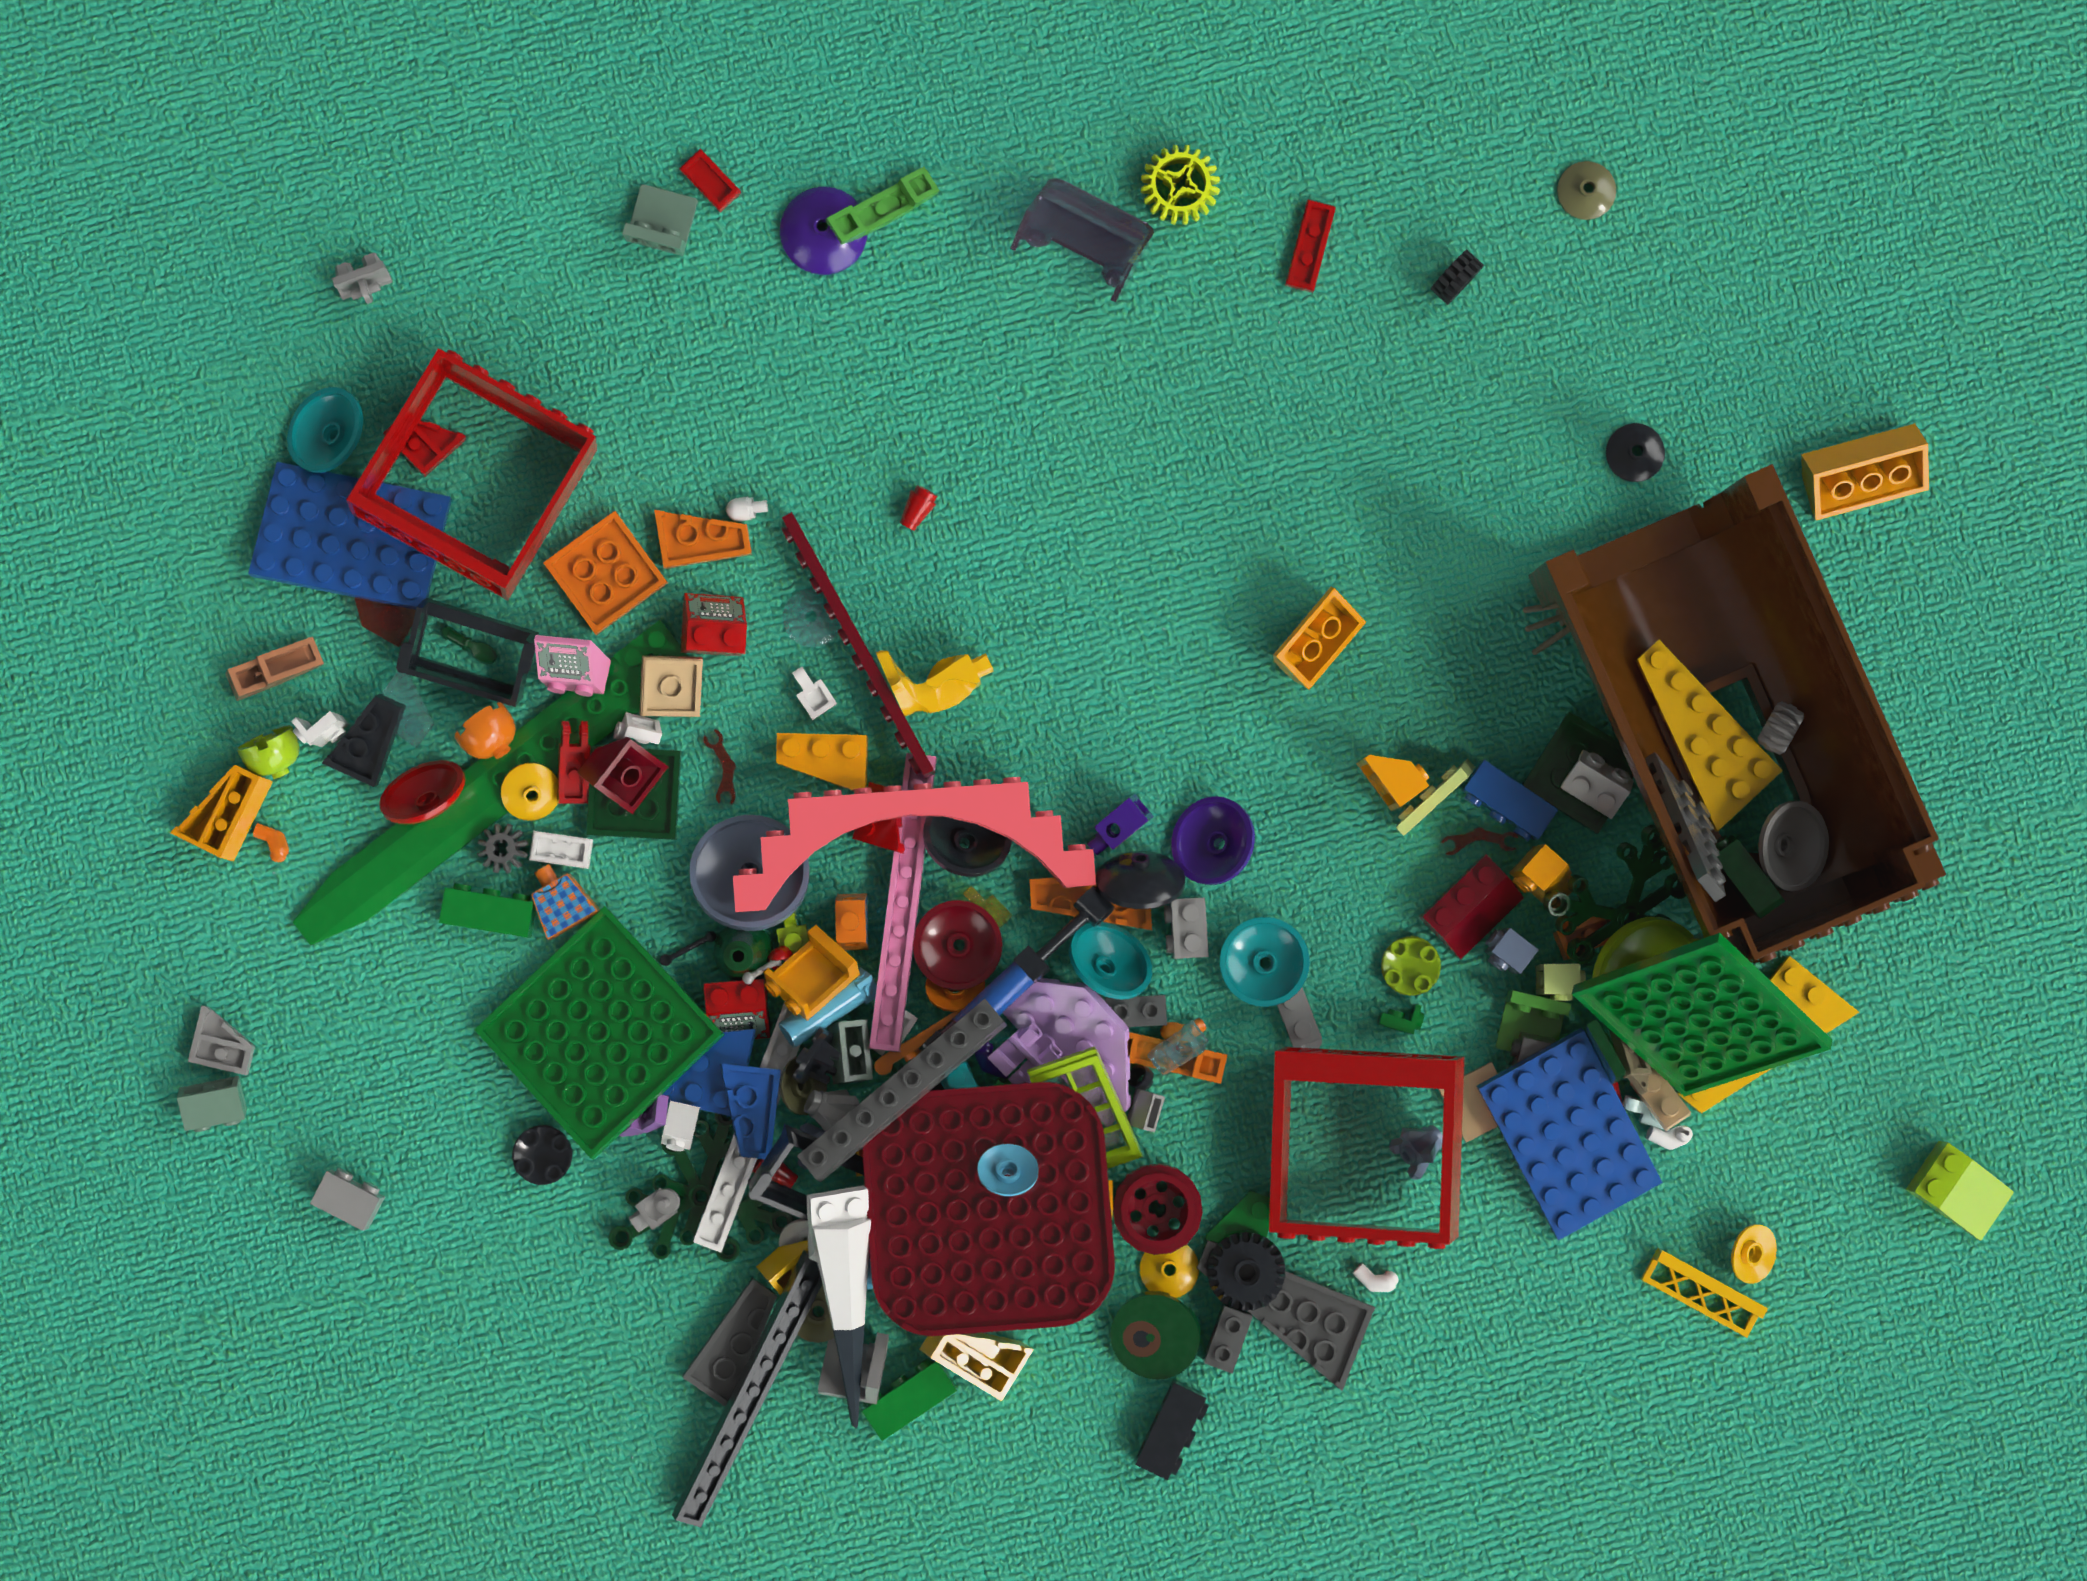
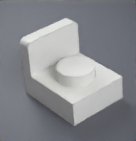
M625 712L623 721L616 724L614 739L620 740L625 737H631L643 744H648L649 742L659 744L662 736L659 720Z

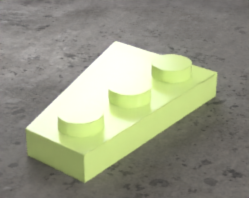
M1468 758L1458 768L1453 765L1441 776L1444 781L1435 788L1431 785L1420 795L1422 801L1415 808L1409 805L1398 816L1401 821L1396 828L1403 836L1470 776L1475 766Z

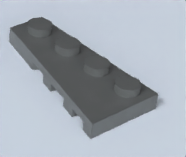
M752 1277L685 1370L682 1377L726 1407L766 1326L777 1294Z

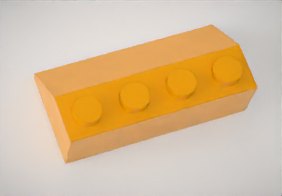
M1915 423L1801 454L1802 478L1815 520L1929 490L1928 443Z

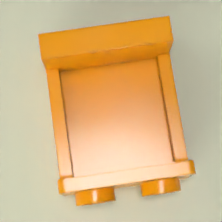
M817 925L807 932L809 941L774 972L769 968L763 971L766 979L764 984L766 989L774 997L780 996L786 1001L785 1005L793 1015L797 1016L800 1014L806 1021L812 1018L860 975L857 961Z

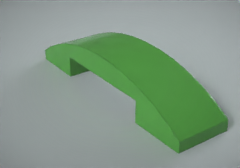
M925 166L901 178L897 184L854 207L850 205L827 217L826 221L840 244H846L904 216L938 194L940 190Z

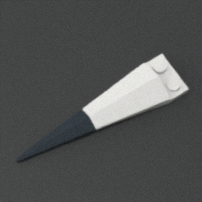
M864 1185L806 1195L808 1227L830 1314L850 1421L856 1429L859 1418L869 1262V1233L871 1229V1219H867V1211L869 1210L868 1189Z

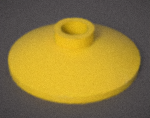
M524 763L509 771L502 782V802L507 811L516 818L527 821L544 818L558 804V779L552 770L542 764ZM529 791L537 792V796L534 799L526 797Z
M1760 1224L1750 1225L1741 1231L1734 1242L1731 1253V1265L1735 1276L1742 1282L1748 1284L1760 1282L1769 1274L1774 1265L1777 1252L1776 1240L1772 1231L1766 1226Z
M1188 1245L1167 1254L1153 1255L1144 1252L1140 1261V1276L1149 1291L1166 1292L1170 1296L1178 1298L1188 1293L1195 1285L1199 1275V1270L1197 1269L1198 1259ZM1168 1264H1172L1176 1268L1175 1273L1172 1275H1167L1164 1272V1268Z

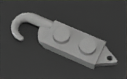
M1302 987L1294 997L1277 1005L1293 1047L1320 1048L1322 1037Z

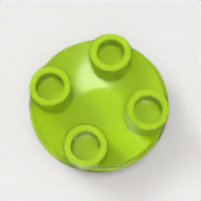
M1407 936L1397 939L1388 946L1382 957L1381 970L1384 980L1394 991L1403 995L1415 996L1429 991L1437 982L1441 971V961L1437 950L1428 941L1415 936Z

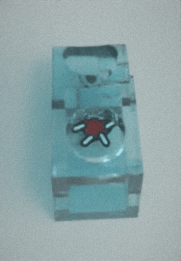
M1191 1020L1181 1030L1153 1048L1147 1057L1161 1075H1166L1203 1053L1209 1040L1195 1022Z

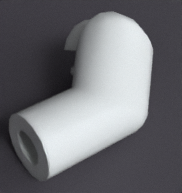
M1363 1263L1352 1272L1371 1292H1390L1395 1289L1398 1283V1276L1395 1272L1387 1271L1381 1275H1374Z

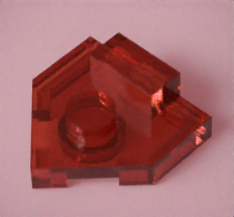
M355 597L362 627L400 648L412 628L416 610Z

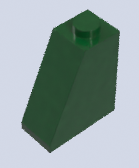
M1724 835L1716 840L1717 842L1714 845L1720 853L1717 858L1723 866L1720 871L1750 912L1761 919L1785 902L1775 886L1736 837Z

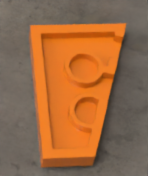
M654 510L664 569L752 555L747 524Z

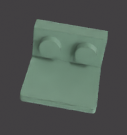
M642 184L631 223H625L622 234L627 242L683 256L698 200L690 196Z

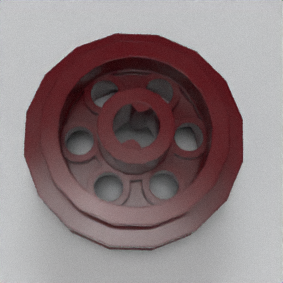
M1161 1163L1143 1165L1127 1174L1117 1187L1113 1200L1114 1223L1123 1239L1138 1251L1153 1255L1173 1253L1187 1245L1198 1231L1203 1214L1201 1195L1191 1178L1178 1168ZM1159 1181L1166 1182L1167 1190L1164 1192L1157 1191L1156 1184ZM1138 1188H1143L1146 1191L1144 1199L1140 1200L1135 1197L1134 1194ZM1182 1196L1184 1198L1183 1206H1174V1197ZM1154 1200H1157L1159 1204H1165V1210L1159 1216H1156L1155 1212H1149L1148 1209L1150 1203ZM1134 1210H1138L1142 1214L1141 1219L1137 1222L1132 1221L1130 1218V1214ZM1177 1218L1180 1221V1226L1177 1229H1171L1168 1225L1170 1219ZM1151 1225H1155L1159 1229L1158 1234L1154 1237L1149 1236L1147 1233V1229Z

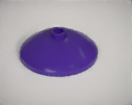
M815 187L797 195L786 207L780 222V239L789 259L802 270L817 275L836 274L853 265L864 251L868 235L841 245L829 225L825 231H819L817 226L821 222L827 223V217L850 205L854 207L859 203L846 192L832 187Z
M1218 796L1200 799L1190 805L1176 822L1171 840L1174 861L1183 869L1185 876L1192 881L1203 885L1225 883L1237 876L1250 860L1255 843L1254 826L1246 810L1233 800ZM1224 840L1223 848L1219 849L1220 842Z

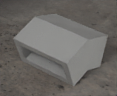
M1135 1089L1127 1116L1130 1125L1155 1133L1165 1096L1146 1090Z

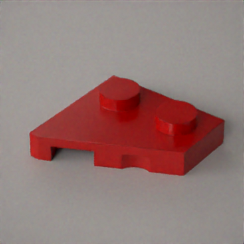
M869 782L867 788H871L872 793L884 792L883 787L885 786ZM902 817L876 821L854 830L852 839L904 854L905 847L904 844L900 843L899 828L903 827Z

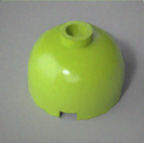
M291 725L272 730L274 733L265 736L261 734L238 747L237 751L249 771L259 776L272 775L273 779L280 778L290 772L288 767L297 760L299 755L298 739Z

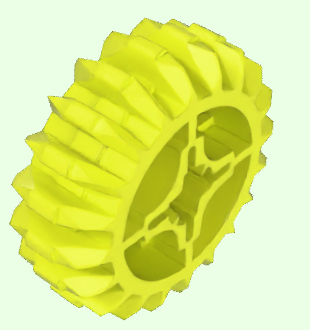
M1177 145L1172 147L1173 154H1169L1166 148L1161 149L1163 159L1154 154L1151 158L1154 165L1146 164L1144 168L1149 174L1141 176V181L1148 184L1141 187V193L1150 194L1144 198L1145 205L1155 203L1150 212L1155 214L1161 210V221H1164L1167 215H1171V224L1173 225L1176 224L1177 217H1182L1183 225H1187L1189 215H1191L1195 222L1199 221L1198 210L1202 214L1207 215L1209 209L1205 204L1214 206L1216 200L1211 195H1219L1220 192L1218 187L1212 186L1220 182V177L1210 176L1216 172V165L1206 167L1210 157L1207 155L1200 160V149H1196L1193 155L1189 154V145L1184 146L1183 153L1179 152ZM1172 164H1186L1178 172L1163 171V169ZM1194 168L1203 178L1204 192L1199 190L1198 185L1194 184L1191 180ZM1186 174L1185 187H1181L1174 196L1176 183L1183 180ZM1157 178L1162 180L1163 184L1170 190L1167 201L1163 200L1157 191ZM1181 198L1198 199L1188 206H1174Z

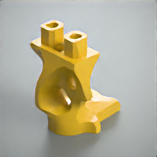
M880 650L876 652L877 658L905 717L919 711L927 713L940 712L959 704L974 689L981 685V677L994 672L986 653L972 660L968 654L957 655L938 661L931 669L926 682L915 684L901 671L888 651Z

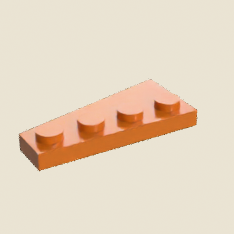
M1055 877L1029 879L1031 909L1075 917L1079 912L1073 905L1093 886L1063 888ZM1113 904L1115 906L1114 911L1103 921L1152 930L1151 908L1133 909Z

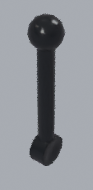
M707 931L705 936L670 955H662L660 963L663 966H669L675 958L707 941H715L716 933L714 931Z

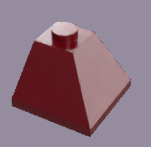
M625 737L596 748L577 773L600 792L633 814L668 769V766L632 739Z

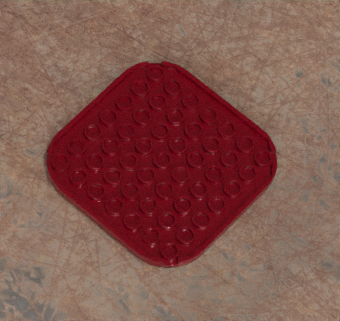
M1051 1082L929 1091L863 1146L865 1187L868 1189L869 1203L867 1219H871L869 1247L873 1290L884 1313L901 1328L923 1336H946L1067 1326L1088 1317L1107 1297L1114 1279L1115 1255L1105 1134L1102 1122L1095 1108L1077 1091ZM1014 1144L1021 1146L1031 1152L1037 1160L1039 1168L1037 1181L1031 1189L1020 1195L1001 1196L985 1188L978 1177V1162L981 1156L988 1149L997 1145Z

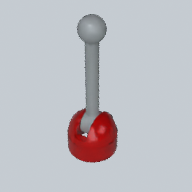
M786 946L776 947L768 955L769 963L752 973H744L742 976L743 982L751 984L754 978L762 974L767 968L776 970L783 964L782 960L785 962L793 953Z

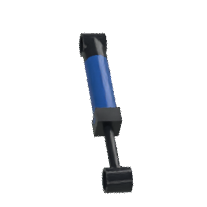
M1096 886L1088 889L1073 905L1079 913L1038 952H1035L1028 945L1013 959L1014 962L953 1019L942 1029H939L930 1036L920 1047V1051L922 1052L984 999L988 1001L1000 1016L1028 988L1050 971L1049 966L1044 962L1086 922H1089L1094 928L1102 923L1114 911L1115 906L1100 895Z

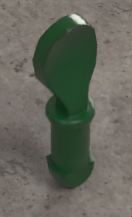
M445 626L441 629L440 633L443 639L457 644L463 650L470 649L474 658L480 663L488 665L497 660V653L490 645L472 642L471 637L462 635L450 626Z

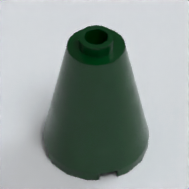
M726 927L720 932L714 944L715 962L726 976L742 981L744 973H752L769 963L768 955L773 950L772 941L764 930L744 931ZM735 951H742L744 954V959H739L736 956Z

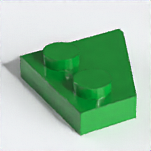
M1249 1190L1206 1233L1205 1239L1220 1243L1226 1237L1240 1232H1252L1267 1237L1269 1231L1270 1197Z

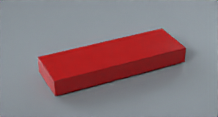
M1307 200L1285 286L1310 293L1314 292L1336 206Z

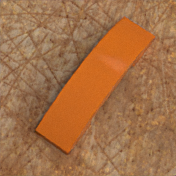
M1129 1032L1127 1050L1128 1056H1130V1063L1221 1084L1227 1054L1180 1044L1184 1046L1183 1049L1180 1048L1181 1054L1173 1053L1168 1045L1171 1041Z

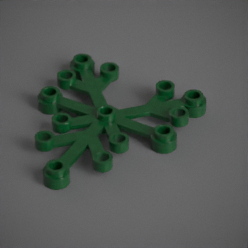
M1649 825L1642 830L1641 842L1643 848L1639 859L1637 857V848L1634 845L1623 842L1617 847L1616 854L1618 858L1626 862L1633 876L1626 903L1621 904L1618 908L1597 905L1588 889V881L1580 875L1570 877L1567 884L1568 889L1577 894L1580 901L1569 899L1566 894L1559 890H1552L1545 894L1543 907L1550 914L1560 916L1555 922V928L1563 935L1572 934L1576 927L1591 917L1611 920L1586 938H1575L1568 943L1567 954L1576 963H1588L1593 958L1595 946L1634 920L1645 917H1662L1671 920L1664 914L1650 916L1645 915V913L1670 896L1676 899L1686 897L1677 873H1672L1666 877L1662 887L1639 902L1645 881L1661 870H1667L1673 865L1668 853L1661 850L1665 846L1656 825ZM1654 832V837L1651 840H1649L1651 834ZM1630 848L1629 854L1624 857L1625 850ZM1666 856L1665 862L1660 864L1661 858ZM1581 881L1580 887L1575 889L1576 883ZM1557 898L1555 904L1551 905L1552 901ZM1567 911L1574 912L1570 917L1564 915ZM1629 913V917L1624 920L1625 916ZM1568 921L1567 928L1563 929V924ZM1579 946H1581V947H1580V950H1579L1577 953H1575V952H1576V949H1577Z
M715 1113V1120L718 1126L714 1139L710 1134L711 1128L707 1121L698 1120L696 1122V1126L702 1123L707 1128L706 1133L703 1135L696 1132V1126L694 1136L699 1138L708 1156L701 1179H699L685 1149L683 1151H674L661 1144L664 1152L674 1155L688 1185L670 1180L666 1174H659L653 1178L652 1186L654 1190L657 1191L659 1189L656 1181L662 1177L667 1181L665 1188H670L678 1195L685 1197L680 1200L678 1212L664 1222L659 1240L653 1246V1254L658 1259H665L671 1254L672 1248L670 1243L679 1215L690 1208L685 1228L680 1232L679 1239L684 1245L694 1244L693 1241H685L683 1234L685 1231H691L695 1237L702 1212L704 1214L714 1188L711 1184L719 1160L726 1156L731 1141L727 1143L725 1141L729 1128L733 1126L732 1120H724L722 1114ZM635 1187L627 1191L625 1198L629 1205L635 1206L649 1195L644 1194L640 1188ZM699 1190L707 1193L705 1201L697 1199L696 1194ZM632 1191H637L640 1194L638 1202L631 1201L630 1193ZM750 1198L740 1202L736 1213L747 1232V1241L753 1245L761 1243L765 1237L764 1230L757 1226L754 1220L769 1224L774 1233L781 1234L784 1227L777 1225V1218L784 1216L787 1219L788 1225L794 1221L793 1216L782 1210H777L773 1213L757 1208L765 1203ZM625 1225L616 1226L609 1233V1243L614 1249L624 1250L632 1244L634 1237L651 1228L647 1226L638 1232L633 1225L629 1227ZM758 1230L761 1234L760 1240H752L750 1232ZM622 1231L627 1234L626 1242L621 1243L617 1240L618 1232ZM727 1236L725 1244L733 1245V1254L728 1255L722 1249V1252L716 1251V1255L724 1262H731L739 1256L741 1247L736 1239ZM663 1244L667 1247L666 1255L662 1256L657 1253L658 1245Z

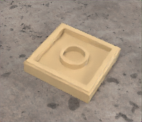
M642 656L639 714L641 716L700 717L703 658Z
M1492 1062L1464 1075L1462 1137L1466 1143L1497 1127L1476 1087L1498 1074ZM1438 1089L1444 1100V1089Z

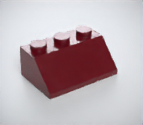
M1485 854L1471 865L1419 918L1461 960L1524 897L1509 877Z

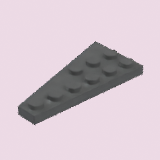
M1654 752L1645 760L1648 766L1655 772L1652 776L1663 792L1661 797L1673 825L1676 828L1678 826L1682 828V833L1678 837L1689 853L1687 857L1699 883L1716 902L1726 896L1723 885L1726 880L1720 871L1723 866L1717 858L1720 853L1714 845L1717 841L1711 832L1714 829L1708 819L1711 815L1701 801L1696 803L1691 797L1693 792L1684 780L1679 782Z
M1207 1240L1197 1265V1269L1207 1277L1209 1258L1212 1251L1218 1245V1243ZM1250 1264L1243 1265L1239 1270V1277L1243 1280H1249L1255 1274V1268ZM1285 1271L1283 1287L1277 1297L1265 1307L1254 1311L1248 1310V1312L1343 1391L1375 1307Z

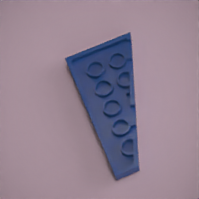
M756 1029L723 1032L725 1035L662 1094L669 1097L668 1103L674 1101L700 1107V1110L731 1116L720 1063L748 1066Z

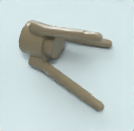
M1557 603L1542 608L1541 604L1523 608L1524 613L1557 609L1556 615L1526 626L1525 631L1527 632L1558 621L1561 626L1566 625L1564 629L1532 651L1533 655H1537L1570 632Z

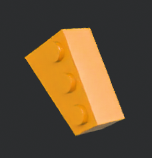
M234 765L209 791L210 794L200 805L195 806L180 826H176L170 833L219 858L234 862L273 781L254 774L246 768Z
M1546 844L1532 847L1509 873L1514 877L1512 882L1523 893H1526V891L1531 892L1542 903L1545 894L1549 891L1559 890L1567 896L1572 893L1567 885L1568 880L1572 877L1569 865ZM1557 898L1552 901L1551 905L1555 904Z

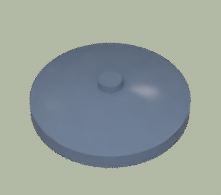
M741 815L716 824L703 835L692 854L690 883L696 901L710 918L732 929L757 931L783 922L796 911L805 897L809 884L808 859L787 878L766 910L735 912L733 876L739 875L738 870L752 868H757V874H763L760 837H766V831L784 830V836L790 835L788 827L768 817Z

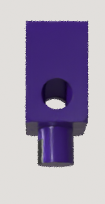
M1134 794L1094 827L1097 833L1086 843L1097 856L1108 846L1114 850L1154 816L1137 795ZM1114 823L1120 828L1118 834H1114L1111 830V826Z

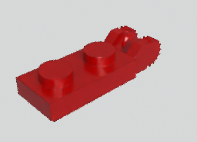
M562 721L558 758L557 802L558 804H588L589 782L577 773L590 756L588 721H580V744H569L571 726L569 721Z

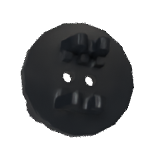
M822 1027L818 1029L812 1039L813 1045L810 1049L803 1048L796 1059V1063L799 1066L792 1076L794 1080L804 1084L810 1078H813L822 1083L829 1084L830 1077L826 1073L835 1076L837 1069L833 1067L834 1061L830 1058L839 1060L841 1056L831 1046L833 1033Z

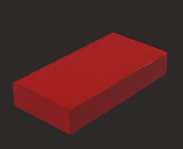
M701 148L679 168L686 178L720 213L741 194V190Z

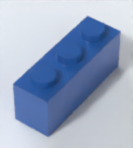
M1486 760L1480 761L1461 789L1466 794L1464 797L1466 801L1477 808L1483 805L1491 811L1489 814L1491 818L1503 825L1505 822H1508L1515 827L1513 832L1526 841H1529L1530 838L1538 840L1558 811L1557 808Z

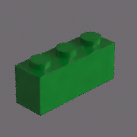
M454 883L453 889H444L439 923L527 938L532 937L536 908L534 902H530V895L513 893L512 898L500 897V890L483 888V893L471 892L472 886Z
M928 1357L914 1367L917 1372L908 1378L905 1374L899 1376L890 1383L892 1388L884 1394H881L879 1391L877 1404L866 1403L867 1405L863 1407L862 1412L881 1441L957 1391V1385L943 1365L935 1360L931 1361Z

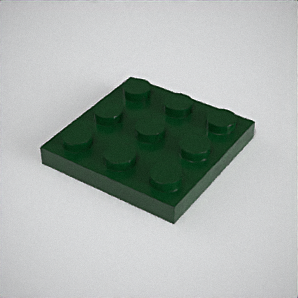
M1568 711L1522 785L1557 808L1558 811L1598 834L1608 817L1561 788L1563 781L1578 761L1579 755L1583 750L1598 754L1608 765L1615 769L1620 768L1626 771L1631 779H1633L1634 775L1618 741Z
M592 746L591 753L601 746ZM645 749L666 764L668 769L633 814L589 783L586 835L677 840L682 751Z

